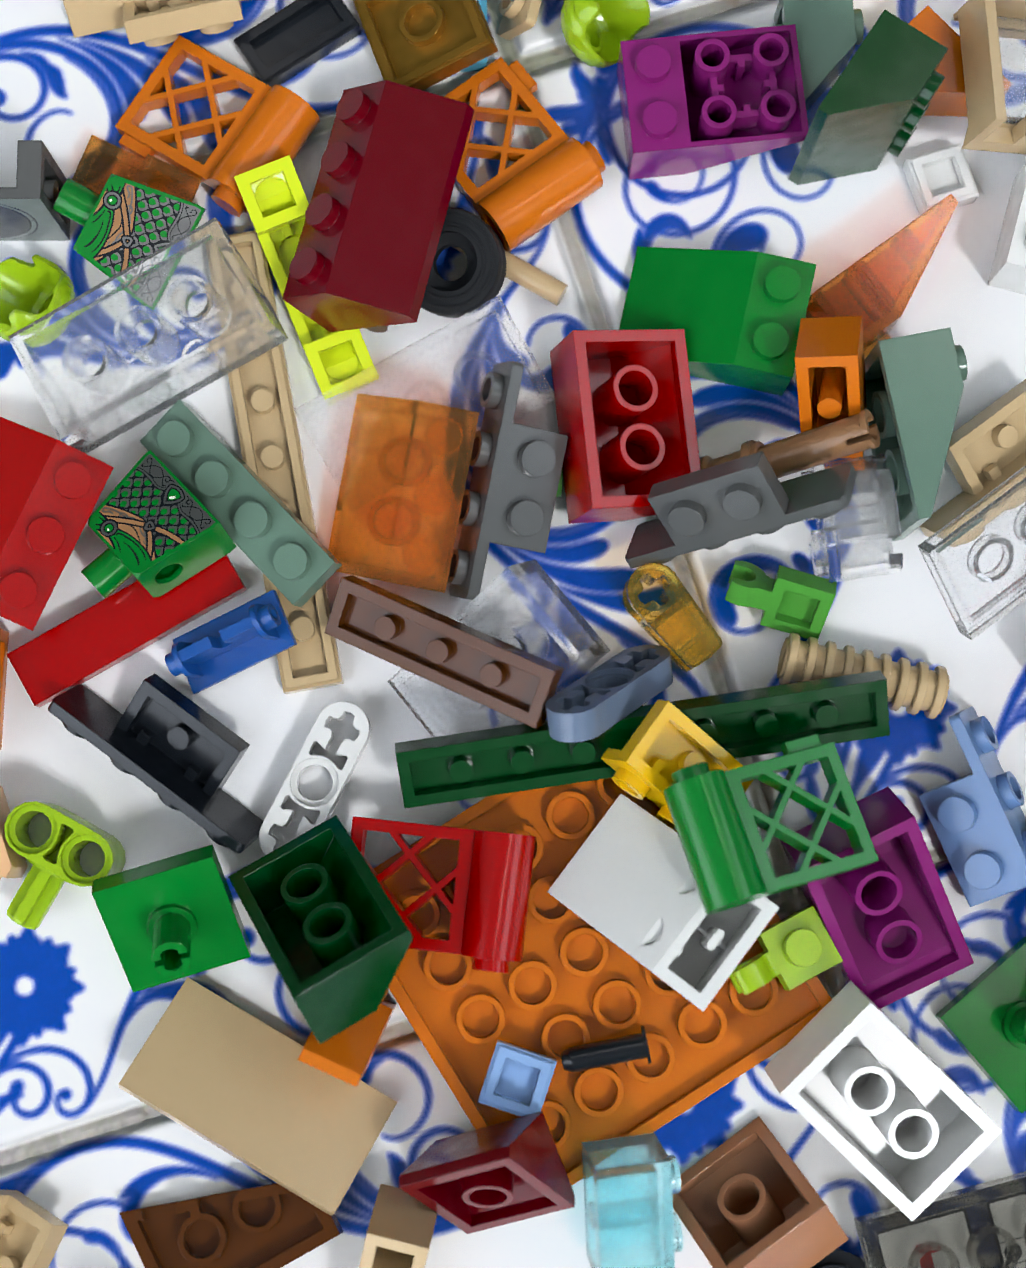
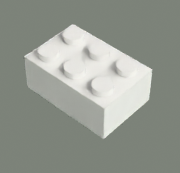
M851 980L764 1067L765 1072L779 1094L912 1221L1002 1132L985 1111Z

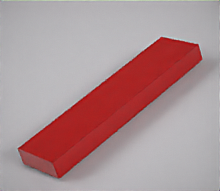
M225 555L161 597L153 598L137 580L6 655L34 706L42 707L78 684H83L247 591V588L228 555Z

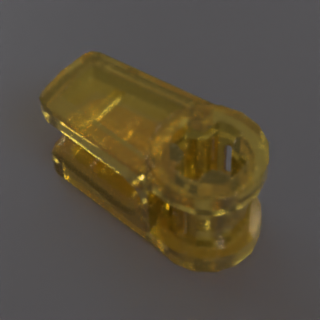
M659 563L645 564L637 568L625 583L622 600L627 613L659 646L669 649L671 659L682 670L686 672L692 670L709 659L721 647L722 640L679 580L676 573L668 566ZM640 581H643L647 586H652L658 582L663 587L664 591L659 596L662 606L654 600L646 605L640 601L638 596L644 589Z

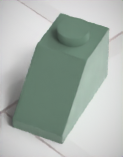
M779 0L773 17L774 26L796 25L806 112L845 69L855 45L862 43L864 34L863 13L860 8L854 9L853 0Z

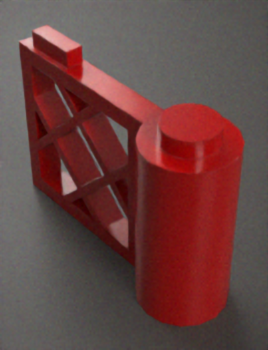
M353 816L350 837L412 934L413 940L408 949L473 957L471 969L487 972L509 973L510 962H522L535 836ZM367 830L389 833L404 852L401 857L379 875L364 857ZM402 834L422 836L424 838L411 847ZM437 838L458 840L460 844L457 867L438 882L417 854ZM411 861L431 888L404 909L384 881ZM455 880L452 900L444 888ZM435 895L440 898L451 913L449 940L426 937L410 917Z

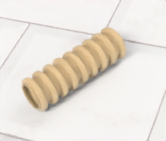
M793 632L789 637L785 638L777 667V678H779L780 685L789 684L790 681L798 683L880 670L887 679L889 709L897 711L903 706L906 707L907 713L911 715H916L921 710L924 711L925 717L929 719H935L942 712L950 682L947 669L943 666H937L934 670H929V665L925 662L920 661L916 666H912L910 660L903 657L898 662H894L891 655L886 653L876 658L872 650L864 649L859 654L855 653V648L851 645H846L841 650L837 649L836 642L833 641L826 642L825 646L819 645L817 638L809 637L807 641L800 640V635Z

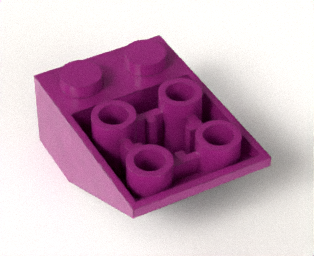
M795 24L620 41L617 78L629 180L688 174L805 140L809 128Z

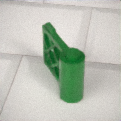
M818 734L783 743L780 746L783 755L727 771H710L707 762L682 768L671 774L674 784L667 787L663 793L706 915L732 909L768 895L871 865L879 860L834 742L821 745ZM820 761L829 785L823 801L795 785L803 766ZM789 770L785 778L776 774ZM758 779L779 792L769 816L749 805L742 786L743 782ZM789 798L817 814L807 838L779 823ZM827 821L846 830L854 851L853 855L840 858L818 845ZM758 827L761 828V829H763L761 835H760V832H759V830H758ZM773 836L801 851L793 873L780 877L775 876L767 854V849ZM812 858L822 863L808 868Z

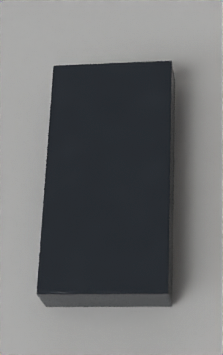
M296 0L238 36L233 42L236 50L253 75L258 80L272 87L273 85L283 84L361 34L360 24L343 0Z

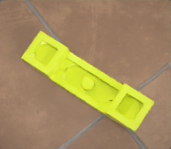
M290 155L234 176L282 297L289 277L290 264L296 253L305 222V213L309 205ZM283 300L325 401L379 379L360 329L329 332Z

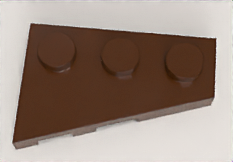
M278 1183L120 1212L145 1268H281L344 1232L335 1214L333 1216L329 1215Z

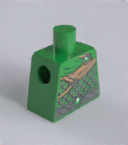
M111 174L101 194L68 178L53 206V210L84 226L73 249L151 309L156 307L206 211L205 208L198 204Z
M149 450L89 517L88 526L108 548L87 565L81 573L104 598H107L132 575L153 598L161 597L230 553L237 546L221 523L167 466Z

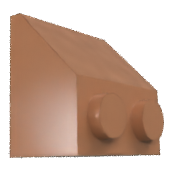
M759 1116L661 1189L713 1268H812L848 1240V1237L827 1205Z

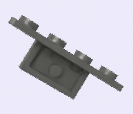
M514 361L496 363L493 366L492 372L490 371L486 374L482 383L480 404L482 407H485L481 431H476L469 448V464L474 466L470 488L463 492L457 510V520L462 525L458 548H454L451 551L446 566V580L451 584L450 596L474 601L478 600L489 543L538 553L546 552L568 436L513 423L524 364Z
M760 451L653 484L648 501L658 518L641 523L636 527L626 552L625 560L630 568L650 563L656 565L664 564L676 556L704 548L706 550H714L724 546L729 541L757 533L761 535L771 534L786 525L810 518L825 519L831 517L849 506L857 472L852 463L847 462L780 482L764 452Z

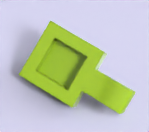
M811 905L764 929L757 938L763 952L738 964L729 978L738 994L743 992L744 995H747L764 986L776 976L784 990L790 991L843 960L814 906Z

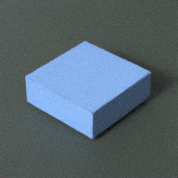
M498 1039L478 1102L520 1117L540 1112L557 1060Z

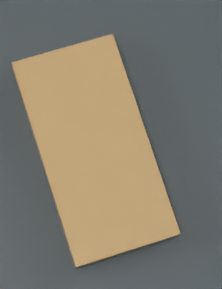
M188 977L118 1083L119 1088L331 1216L335 1214L397 1104L395 1100L363 1081H360L357 1087L299 1061L298 1058L304 1046Z

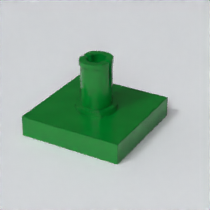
M213 844L93 880L92 896L133 993L251 957L248 936Z
M1023 937L935 1015L1009 1104L1020 1113L1026 1111V937Z

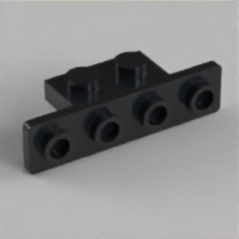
M154 673L144 679L123 714L82 684H78L53 698L48 711L61 720L64 727L71 734L86 739L110 757L111 762L116 768L124 773L135 776L158 794L159 799L166 806L181 811L205 829L209 838L215 843L228 847L237 854H241L259 838V831L263 820L222 790L250 744Z

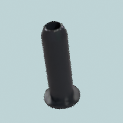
M641 1026L642 1033L567 1048L561 1053L564 1070L579 1072L647 1058L649 1064L652 1063L644 1026Z

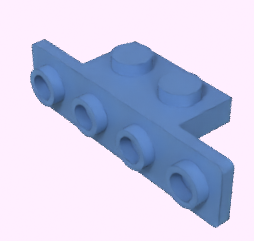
M971 706L950 716L948 719L973 773L928 790L921 794L919 798L969 906L973 907L1026 887V818L1020 807L1024 805L1022 789L1016 777L1010 771L1004 773L994 750L998 749L995 731L985 716L978 717L974 707Z

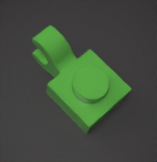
M735 560L728 583L730 585L725 600L738 606L763 610L760 625L790 634L792 632L798 633L800 637L807 639L809 637L818 639L835 598L837 582L779 565L773 579L767 576L758 566L746 561Z

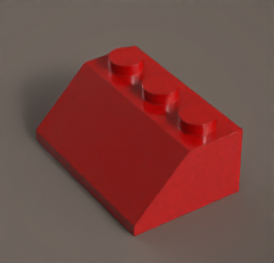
M573 330L550 351L558 432L568 436L562 465L568 523L626 521L657 515L648 501L653 484L701 470L685 330Z
M0 417V616L33 631L114 467L58 439Z

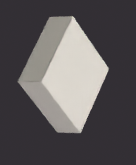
M961 142L907 158L902 166L920 218L974 203L979 196Z

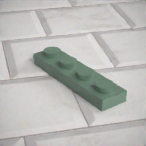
M179 399L139 441L148 451L151 450L221 523L233 542L292 605L302 607L342 566L334 555L188 403Z

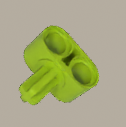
M33 801L24 802L15 807L8 815L4 825L5 838L9 847L25 857L33 866L8 907L7 916L22 927L36 930L40 927L65 882L80 887L92 886L95 879L123 871L126 859L125 850L121 842L103 829L52 803ZM44 813L51 822L52 832L45 844L36 846L28 835V827L30 821L36 815ZM91 842H96L102 848L105 855L103 868L94 876L88 875L80 865L81 852Z

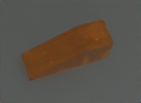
M952 194L948 195L812 293L809 298L805 318L862 316L865 360L878 341L892 338L889 333L901 318L958 201Z

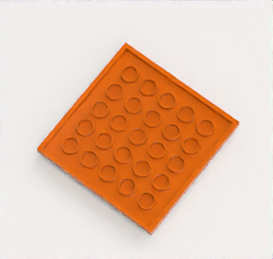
M612 777L487 796L442 824L441 826L536 837L522 962H510L509 973L487 972L471 969L473 957L408 949L388 987L475 1130L520 1117L478 1102L498 1039L557 1060L541 1111H543L571 1186L785 1047L831 1000L830 995L817 976L790 991L784 990L776 976L764 986L747 995H744L743 992L738 994L728 977L706 1009L702 1011L547 892L620 793L654 817H656L660 810L647 797L640 800L625 792L612 780ZM422 837V838H420L419 840H417L416 842L412 843L410 846L413 847L415 844H417V843H418L420 840H422L424 837ZM437 838L417 854L438 882L457 867L460 841ZM403 850L373 869L379 875L404 854ZM411 861L384 881L404 909L431 888ZM455 880L444 888L452 900ZM435 895L410 917L426 937L449 940L451 913L440 898ZM777 913L774 914L764 929L781 920ZM757 939L739 964L763 952ZM641 1026H644L652 1063L649 1064L647 1058L579 1072L564 1070L561 1053L567 1048L642 1033Z

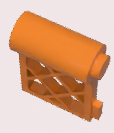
M179 35L115 127L122 135L118 142L122 148L150 163L154 155H157L214 189L211 195L213 201L228 213L240 217L243 212H248L234 176L290 155L293 161L319 124L320 117L304 99L291 90L280 85H273L271 87ZM186 58L203 67L205 82L175 89L173 77ZM213 73L220 76L221 78L214 79ZM241 88L252 94L242 110L221 115L217 97L218 93ZM208 96L212 118L182 125L178 104ZM169 106L173 128L148 133L138 127L149 111ZM215 132L217 146L204 165L188 156L185 139ZM176 142L177 149L170 146L169 144Z
M499 57L443 97L464 103L469 102V105L475 110L455 185L476 209L480 218L494 229L503 244L504 250L511 252L603 186L601 173L606 170V166L600 153L589 141L581 144L575 138H569L532 93L538 90L537 83L519 61L516 60L508 65L502 57ZM499 80L511 93L509 110L478 107L480 93ZM520 104L525 111H518V105ZM475 121L506 124L503 146L472 143ZM515 125L539 127L548 137L546 141L534 149L511 147ZM469 157L500 160L498 174L477 188L466 174ZM509 161L514 162L513 164L508 166Z

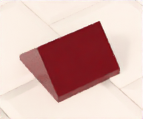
M543 1111L436 1140L399 1175L400 1189L467 1234L575 1207V1194Z

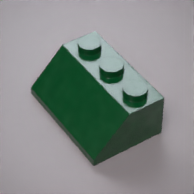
M884 10L818 107L788 179L796 185L875 171L888 152L898 158L915 132L917 124L931 104L930 101L945 79V76L936 70L948 48L889 11Z
M337 815L228 876L290 995L319 1044L377 1011L413 937Z

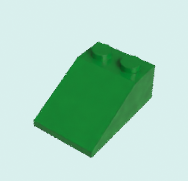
M637 247L619 330L684 329L690 376L782 396L793 378L800 320L806 317L817 264L756 251Z

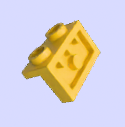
M657 700L622 750L608 748L601 757L606 764L616 771L612 780L621 789L637 799L643 800L644 797H647L660 808L656 817L675 832L677 830L663 793L667 787L674 784L671 774L682 768L707 762L710 771H727L743 766L671 702L665 700ZM753 780L742 783L745 792Z

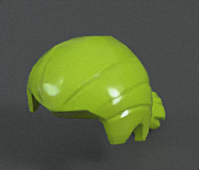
M564 0L561 8V28L566 43L577 58L591 67L605 68L617 63L620 41L634 40L635 35L650 23L648 0Z
M39 255L32 256L34 263H28L15 257H10L0 262V337L25 347L44 345L60 335L69 324L75 308L74 285L68 274L52 261Z

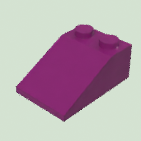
M889 787L857 801L879 860L871 865L800 886L809 906H814L843 960L838 964L847 983L851 980L880 1009L974 964L916 818ZM827 821L818 845L840 858L853 855L854 851L846 830ZM813 823L795 832L807 838ZM780 840L789 863L794 870L801 851ZM812 858L808 868L822 863Z

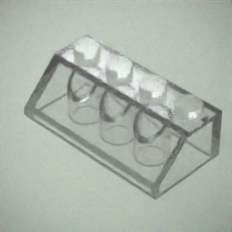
M216 217L8 336L58 439L86 454L174 405L179 399L182 400L289 339L264 290Z

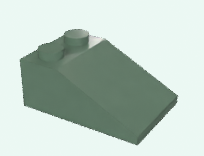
M951 327L880 340L864 360L867 409L874 417L873 421L868 422V426L877 424L880 434V446L871 450L892 541L906 538L932 516L964 389L963 381L967 379L968 374L965 352L961 345H954Z

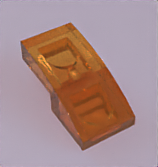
M91 135L72 178L92 191L101 194L111 174L190 202H193L202 181L200 178L152 155L147 154L146 159H143L94 135Z

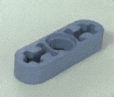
M640 645L625 649L548 699L545 706L550 737L556 741L567 743L583 742L596 738L668 688L673 683L669 649L659 645Z

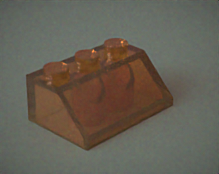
M357 393L328 548L342 564L336 572L437 592H446L479 412L419 400Z

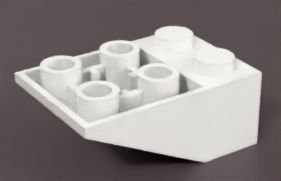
M621 793L547 891L702 1011L706 1009L780 908L768 898L762 897L732 909L706 915L678 833Z

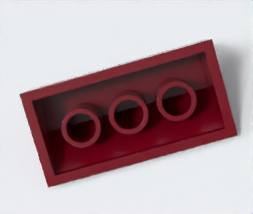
M388 80L343 90L342 97L336 108V117L327 148L321 158V168L312 199L305 213V222L296 253L290 264L289 277L282 297L283 300L329 332L417 322L475 111L468 103Z

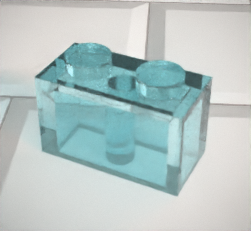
M655 1133L582 1142L586 1253L591 1268H675L674 1253L681 1252L683 1249L681 1224L677 1214L673 1213L672 1195L679 1194L681 1191V1176L676 1157L674 1155H667Z

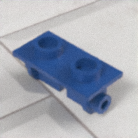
M271 590L173 639L172 652L165 655V663L174 676L184 674L188 679L193 694H197L297 645V642L276 590Z

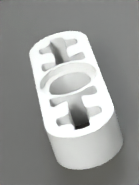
M345 701L335 702L326 706L318 715L261 825L259 843L265 855L276 850L279 846L280 840L272 835L274 828L277 825L287 827L296 811L284 808L289 797L303 808L320 812L315 823L308 817L303 816L297 828L299 836L330 818L371 736L370 721L367 715L355 704ZM348 713L355 716L352 725L359 731V735L355 741L344 739L341 742L336 755L347 757L348 759L343 769H340L333 761L323 756L312 755V752L317 743L328 751L334 739V733L327 728L332 718L343 720ZM311 766H323L332 776V789L321 800H309L303 796L299 789L300 776L305 769Z

